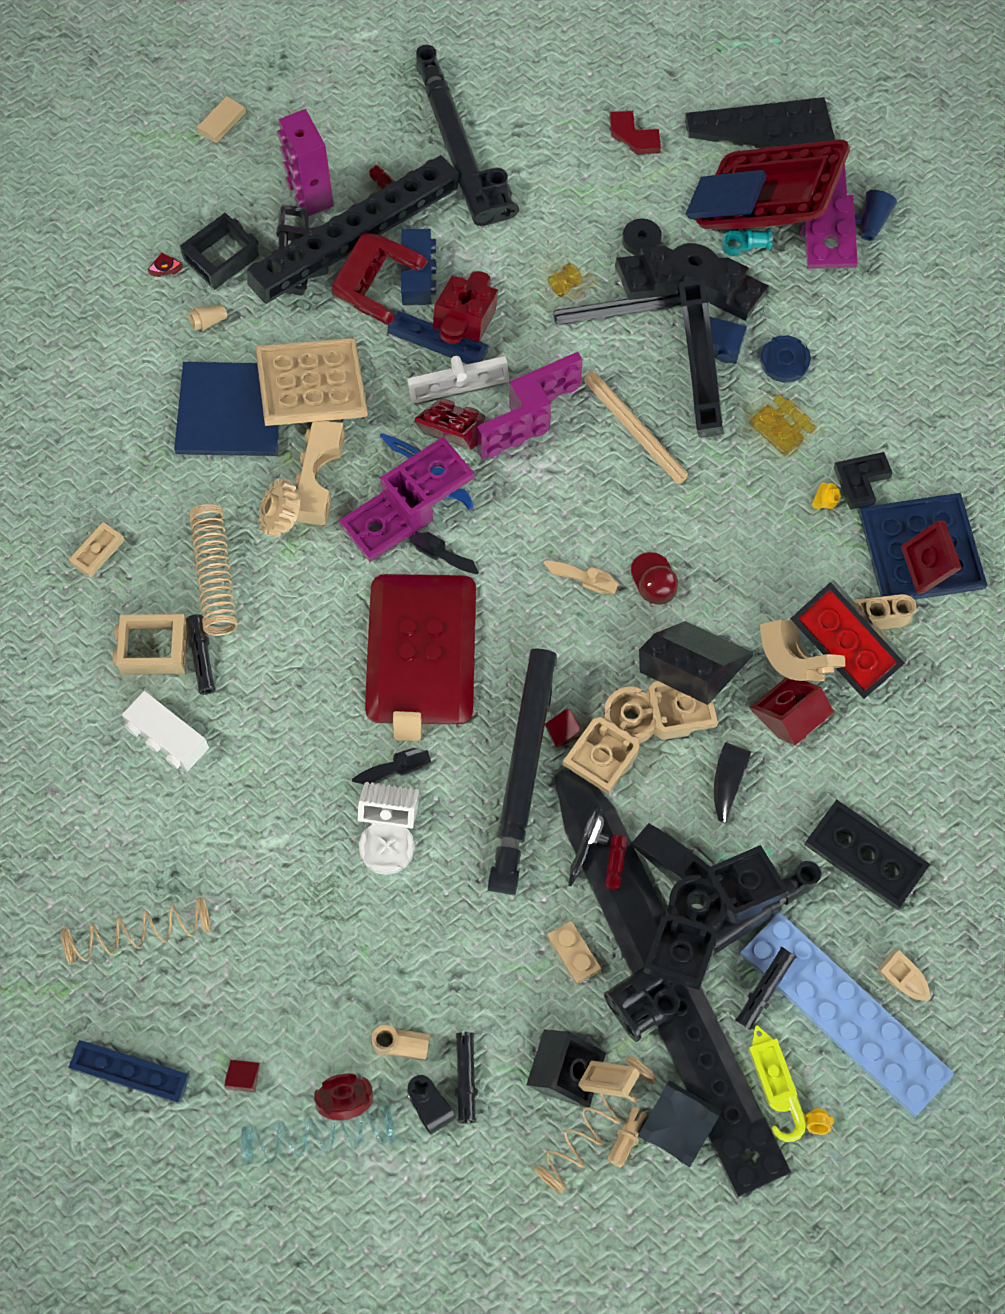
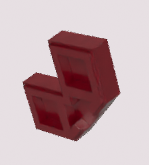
M633 111L610 112L611 137L625 143L635 154L661 153L659 129L635 130Z

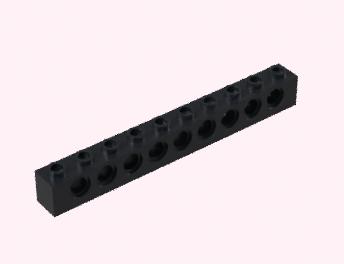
M442 155L428 160L423 166L409 171L401 179L389 183L377 193H372L367 199L352 205L340 215L333 216L328 222L313 228L308 234L299 239H294L286 247L276 250L264 260L252 264L247 269V285L265 304L271 302L349 255L364 233L380 236L457 190L459 172Z

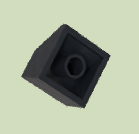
M544 1029L526 1085L546 1096L583 1108L590 1107L594 1092L583 1091L578 1084L590 1062H604L606 1052L570 1032Z

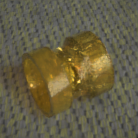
M567 263L561 268L560 272L551 274L548 277V282L552 290L559 297H563L569 292L570 288H576L582 284V276L573 264Z

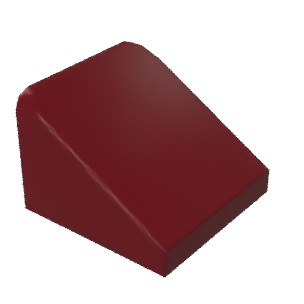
M570 708L545 723V727L556 748L581 737V729Z
M230 1060L224 1083L226 1090L255 1093L260 1063Z

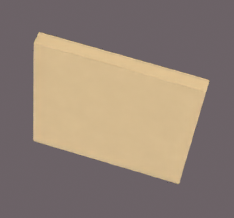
M356 338L255 346L265 426L368 417Z

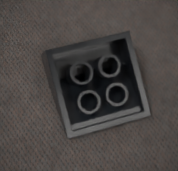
M684 621L654 633L639 649L640 673L709 705L752 658L753 652Z

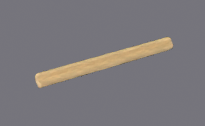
M595 371L586 374L584 377L586 385L676 484L683 483L688 478L686 470Z

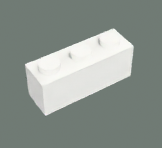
M145 691L122 714L127 723L125 728L135 737L139 734L146 739L145 744L154 752L158 753L160 750L164 753L166 761L176 769L181 767L188 772L209 749L203 736Z

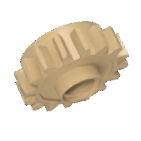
M275 479L274 483H270V490L265 491V496L261 500V507L258 512L261 513L258 519V523H261L259 529L263 531V534L280 537L281 533L288 532L296 522L300 510V495L295 490L296 486L292 482Z

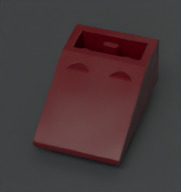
M440 399L415 417L414 422L425 435L437 439L444 436L449 443L472 450L477 446V426L484 423L486 415L480 414L475 408H462L456 406L455 402L451 400Z

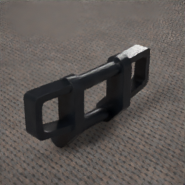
M286 204L281 205L278 215V226L276 228V236L279 238L278 250L286 247L288 240L299 239L313 229L309 228L307 209ZM285 214L300 217L302 228L284 225ZM329 267L312 276L311 278L328 274ZM308 279L302 282L301 286H296L286 293L299 296L304 295Z

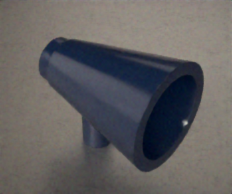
M869 190L866 192L863 215L855 214V224L861 225L860 236L862 239L874 241L875 237H877L897 204V199L893 195L882 190Z

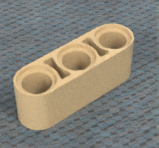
M908 595L853 600L879 629L898 628L908 625L916 610L915 600ZM897 608H902L907 613L902 614L897 610ZM870 611H876V612H878L881 616H880V617L874 616V615L871 614Z

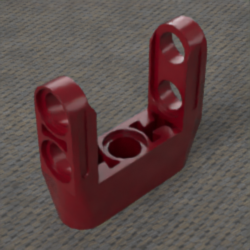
M364 233L359 238L332 285V294L354 309L386 325H390L395 316L387 311L382 304L364 296L387 257L416 271L423 270L428 261L419 253L386 237Z

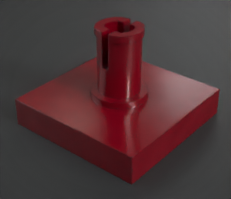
M945 521L935 522L901 546L916 593L927 592L962 569L959 556L955 551Z

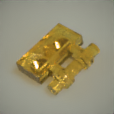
M778 394L773 402L779 408L774 410L767 404L750 418L749 424L785 457L803 442L804 436L800 433L801 430L804 429L808 434H812L817 427L811 422V418L806 413L802 414L794 407L795 404L789 398L785 399L781 394ZM789 415L795 423L791 425L783 417Z

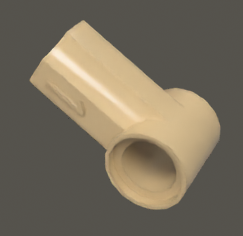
M381 1025L373 1031L372 1048L380 1056L393 1055L426 1061L430 1035L394 1029L389 1025ZM382 1034H387L392 1037L393 1043L388 1047H382L377 1043V1038Z

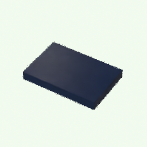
M764 170L701 176L685 214L688 219L751 214L767 175Z

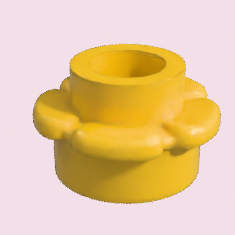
M815 1108L805 1115L809 1132L824 1135L831 1131L834 1118L828 1115L827 1110Z

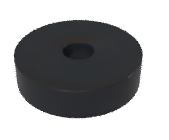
M644 218L635 219L624 227L622 243L630 254L636 256L640 255L641 248L660 246L662 233L655 222Z

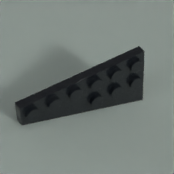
M825 97L685 113L688 137L692 139L718 142L719 140L733 141V145L742 146V143L753 144L755 148L759 149L835 140Z

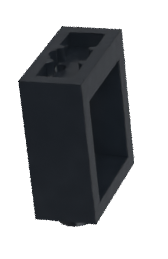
M226 212L180 245L183 260L214 290L259 257V243L252 233L248 234L244 231L241 223L236 218L232 219ZM228 234L242 249L216 268L201 253Z

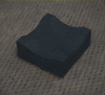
M669 1080L638 1137L665 1150L690 1168L721 1111Z

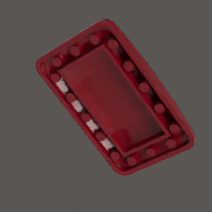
M832 140L735 151L727 154L720 162L715 175L764 170L767 175L751 214L696 219L699 227L706 229H743L786 225L820 217L828 207L849 155V143L846 140Z
M382 574L374 578L370 593L365 711L370 721L393 724V712L395 711L420 712L422 724L460 725L470 721L473 716L476 626V583L471 577L465 575Z

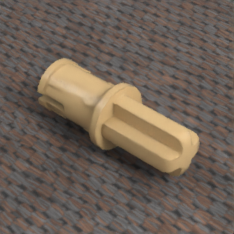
M631 1108L622 1129L617 1131L618 1137L608 1155V1161L615 1166H624L634 1144H638V1135L649 1117L642 1111L638 1120L635 1121L640 1110L638 1108Z

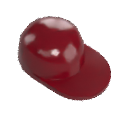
M646 552L633 560L631 576L643 599L649 603L661 605L668 603L675 597L678 589V578L665 557L655 552Z

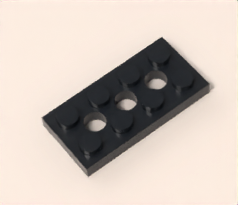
M837 799L804 844L896 910L900 909L930 866L929 862ZM846 832L849 834L851 842L849 844L839 843L836 839V834ZM863 848L872 850L874 859L871 861L862 859L860 850ZM887 864L895 866L898 870V876L888 877L883 871V866Z

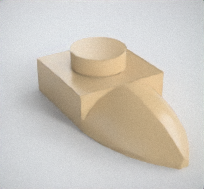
M894 949L877 971L896 990H900L914 999L929 1001L931 999L930 990L924 975L900 950Z

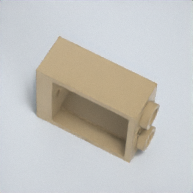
M184 614L120 615L119 624L115 625L114 630L118 646L117 649L113 650V664L117 665L121 675L186 674L188 625ZM129 629H173L171 658H127Z

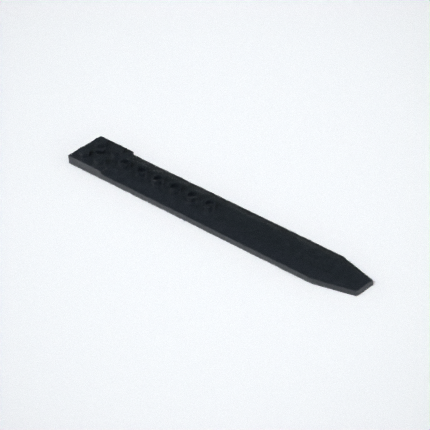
M568 770L555 776L564 831L576 855L582 843L583 831L594 806L604 810V825L601 833L609 836L608 843L605 846L598 843L593 846L590 845L581 868L631 974L645 966L659 923L666 913L635 848L630 845L631 840L615 807L598 787L572 770ZM613 835L624 836L627 839L619 890L605 888ZM671 983V987L680 999V1005L670 1021L663 1022L656 1028L685 1090L721 1111L708 1135V1139L736 1198L791 1174L792 1172L759 1108L702 987L699 991L678 983ZM664 1000L658 1001V1006L661 1010H671L668 1002ZM750 1149L752 1152H757L759 1157L756 1159V1165L752 1166L751 1162H744L745 1150Z

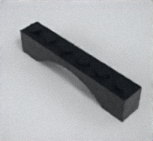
M703 278L679 282L697 433L699 438L724 434L705 280Z

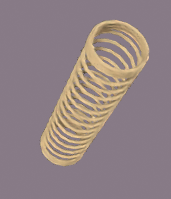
M201 504L190 510L189 517L190 525L192 526L191 532L193 533L195 562L197 563L198 585L200 586L198 590L201 594L199 596L200 606L203 609L201 614L204 617L202 619L203 630L209 635H226L234 632L238 624L237 619L234 617L236 615V612L233 610L235 604L232 603L234 597L231 595L233 589L230 587L232 581L229 580L231 574L228 572L230 566L227 565L229 559L226 557L228 551L225 549L227 543L224 542L226 536L223 534L225 529L222 527L224 525L222 520L223 510L215 504ZM203 513H219L217 516L211 518H195ZM219 521L222 522V524H221L220 526H219V525H212V524H215V523H217V522H219ZM195 525H203L204 527L198 528ZM219 528L223 530L222 533L196 534L200 530L213 531ZM224 537L222 541L210 540L203 543L197 541L200 538ZM221 543L225 545L224 548L198 549L202 545L214 546ZM220 551H225L226 553L224 556L213 555L205 558L199 556L202 553H217ZM222 558L226 559L225 563H212L208 565L200 564L204 560L215 561L220 560ZM222 566H227L226 571L216 570L208 573H204L201 571L204 568H218ZM224 573L228 574V578H215L211 580L202 579L207 575L217 576L222 575ZM229 581L228 586L203 587L207 583ZM224 589H230V593L228 594L219 593L211 596L204 594L209 590L219 591ZM231 597L230 601L205 602L210 598ZM232 604L230 609L207 610L210 606ZM229 611H230V612H233V616H230V615H216V616H212V617H210V618L207 617V616H209L210 614H213V613H214V614H220V613H226V612H229ZM218 622L233 623L228 626H210L211 624Z

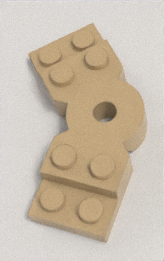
M659 681L653 682L648 688L647 693L641 691V688L633 686L620 688L607 699L603 718H594L563 760V765L609 794L621 776L625 775L637 758L640 749L639 744L647 741L653 734L662 740L689 736L691 731L717 727L718 721L713 700L709 705H706ZM633 712L638 717L631 720L626 718L624 714Z

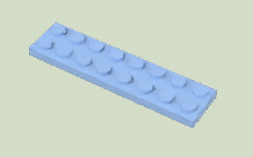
M779 912L741 951L740 955L762 975L765 974L781 946L796 955V959L792 962L777 989L915 1118L955 1073Z

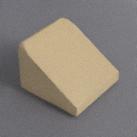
M393 712L394 739L398 741H420L422 731L421 713Z

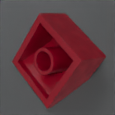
M787 677L750 707L752 712L779 739L794 746L803 741L812 730L823 724L834 713L820 686Z

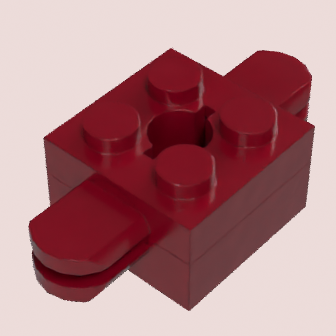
M473 271L467 280L453 275L450 277L434 305L432 328L440 330V337L443 341L455 344L459 343L462 338L480 342L496 313L499 290L490 287L491 278L487 273Z

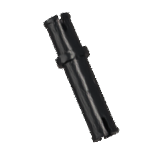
M194 614L186 618L190 637L188 639V646L192 649L198 693L207 695L216 690L208 652L210 642L209 637L206 636L203 630V616L201 614Z
M782 946L779 948L780 950L765 971L753 993L749 992L747 995L749 999L735 1019V1021L749 1030L752 1029L764 1008L767 1009L770 1005L767 1002L797 957Z
M462 1032L456 1033L458 1088L455 1089V1096L458 1097V1123L468 1124V1121H470V1124L477 1122L475 1097L478 1096V1089L475 1087L474 1033L464 1032V1035H462Z

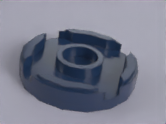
M788 335L776 336L763 346L760 356L761 368L767 376L775 381L783 383L794 382L801 379L807 373L811 361L810 350L796 337Z

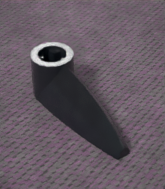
M727 742L724 743L720 753L714 779L715 809L718 821L724 824L728 818L752 752Z

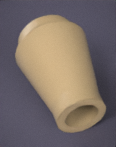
M223 304L194 307L193 311L188 312V317L193 330H200L202 332L221 320L227 319V312Z

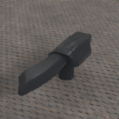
M416 531L409 540L416 550L431 559L438 560L440 557L457 569L476 575L479 574L473 560L445 550V541L430 532L421 533Z
M411 748L395 753L393 762L371 767L352 778V782L363 785L366 782L371 784L395 772L402 776L419 771L431 763L428 750Z
M594 806L592 814L586 823L581 840L582 843L570 866L568 886H572L577 878L589 846L596 845V843L605 846L608 843L609 836L601 833L604 825V810Z

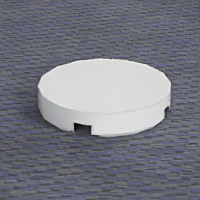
M372 823L361 834L359 841L360 857L366 867L375 873L383 875L395 874L406 868L412 860L415 850L413 835L404 827Z

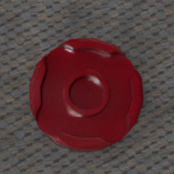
M351 1073L338 1074L327 1078L322 1082V1087L314 1092L315 1108L321 1116L331 1120H348L360 1116L373 1103L371 1083L363 1076L362 1080L356 1078V1074Z

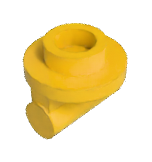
M820 483L811 506L815 509H834L840 501V491L834 483Z

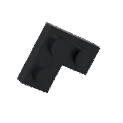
M884 452L839 461L834 464V471L850 510L875 505L876 497L870 483L890 479L893 473Z

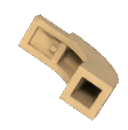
M777 620L760 624L761 640L765 654L771 665L783 676L798 681L822 682L825 681L824 674L835 673L834 668L845 667V656L826 654L809 657L801 646L799 628L793 621Z

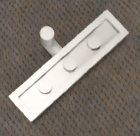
M453 356L451 358V369L407 378L412 404L509 382L508 362L506 357L503 356L463 366L461 358Z

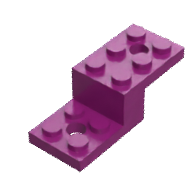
M845 165L824 214L816 219L799 222V236H805L807 269L856 268L858 265L853 195H847ZM826 239H833L837 242V247L829 248L825 245L824 241Z
M575 352L509 381V408L511 411L477 426V449L482 460L487 457H495L507 448L520 446L525 440L534 436L540 437L550 430L551 401L564 393H572L581 386L583 359L579 352Z
M443 436L381 476V493L340 519L339 524L366 559L371 562L432 522V506L474 479V472ZM434 467H442L445 470L441 475H434L430 471ZM373 523H380L383 526L378 532H372L368 528Z

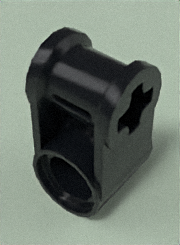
M417 1075L409 1081L407 1096L430 1135H433L456 1119L451 1107L444 1097L441 1096L429 1077ZM419 1084L421 1088L426 1086V1096L422 1097L420 1093L414 1095L415 1085Z

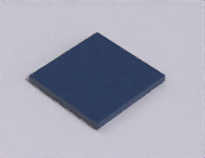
M183 362L174 446L175 454L277 456L280 425L265 426L257 363Z
M961 493L859 508L858 512L881 597L908 595L916 600L986 589V578ZM945 521L955 551L959 556L962 569L927 592L916 593L901 546L935 522Z

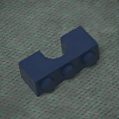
M401 229V245L419 253L428 261L423 270H401L402 305H432V295L437 293L436 280H432V274H436V259H432V254H436V239H431V229Z

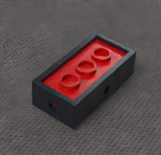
M835 580L827 584L790 618L823 655L845 656V667L836 669L863 699L870 695L907 661V658Z

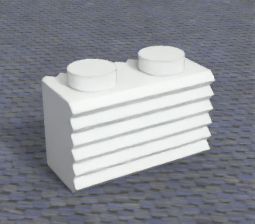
M368 782L364 783L358 806V821L413 829L418 810L419 790L417 788L415 790L412 788L407 789L406 787L402 788L401 786L397 788L395 785L393 787L390 785L385 786L379 783L375 785L373 782L371 784Z

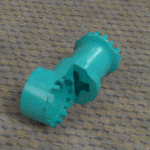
M766 228L765 231H751V229L729 231V233L727 232L724 235L722 250L729 256H738L742 251H750L751 248L771 250L773 244L770 242L773 241V239H770V237H773L772 229ZM735 240L740 246L731 247L727 244V241Z

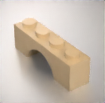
M316 421L312 422L311 429L307 428L305 443L307 444V449L302 451L300 465L303 468L301 474H297L295 482L296 489H298L300 495V510L296 522L327 526L331 507L330 493L318 484L316 476L324 464L341 458L345 439L343 423Z

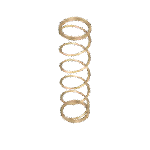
M203 897L196 899L195 926L192 934H189L175 906L173 904L170 905L169 929L166 940L160 937L149 913L144 910L142 940L139 946L133 943L121 917L118 916L116 922V944L113 952L107 950L95 924L91 922L90 945L86 958H82L76 950L70 930L67 927L63 928L61 939L65 958L70 965L75 963L76 955L83 961L89 959L92 951L93 929L103 949L108 954L113 955L118 947L119 921L130 943L135 948L140 949L145 938L146 916L160 941L166 943L171 934L172 908L181 927L188 936L192 937L196 932L198 910L204 932L210 933L211 926L205 899Z
M627 1056L625 1059L627 1066L636 1067L640 1072L639 1076L650 1084H655L657 1079L652 1071L635 1057ZM630 1091L632 1097L628 1095L627 1098L639 1103L638 1098ZM601 1094V1097L615 1119L594 1108L586 1107L582 1110L583 1118L597 1140L574 1129H565L564 1131L565 1139L580 1163L560 1152L547 1151V1161L560 1182L542 1166L536 1165L534 1167L536 1174L560 1194L565 1192L567 1186L552 1165L549 1153L557 1154L580 1167H585V1163L571 1145L567 1132H575L600 1146L603 1145L602 1140L588 1122L585 1110H592L617 1124H621L620 1119L611 1109L603 1094Z

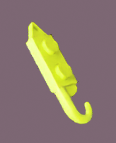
M756 1025L752 1045L748 1051L768 1106L777 1112L790 1111L795 1123V1129L788 1134L782 1133L777 1126H772V1130L780 1140L794 1142L801 1138L806 1129V1120L797 1097L798 1094L777 1038L772 1039Z

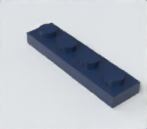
M401 311L396 313L394 320L388 325V334L450 358L459 356L465 364L481 362L488 353L489 345L462 338L459 343H447L441 339L440 330L432 328V323Z
M82 1040L78 1041L68 1067L72 1071L177 1104L181 1103L190 1075Z

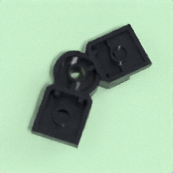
M696 243L682 244L674 250L667 246L641 248L640 255L617 257L615 261V267L628 300L676 295L680 290L679 282L704 278L708 303L744 321L749 318L769 288V285L748 275L749 267L729 257L718 258L710 248Z
M761 845L710 866L707 879H703L699 875H692L681 879L674 885L670 892L668 914L661 918L644 966V973L700 991L716 948L717 931L721 928L724 921L737 924L762 913L763 907L788 897V888ZM700 904L704 908L696 909L692 905Z

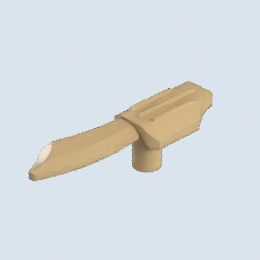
M544 561V565L548 568L551 575L581 581L583 587L600 594L614 595L619 583L613 580L610 573L590 567L585 572L566 563Z

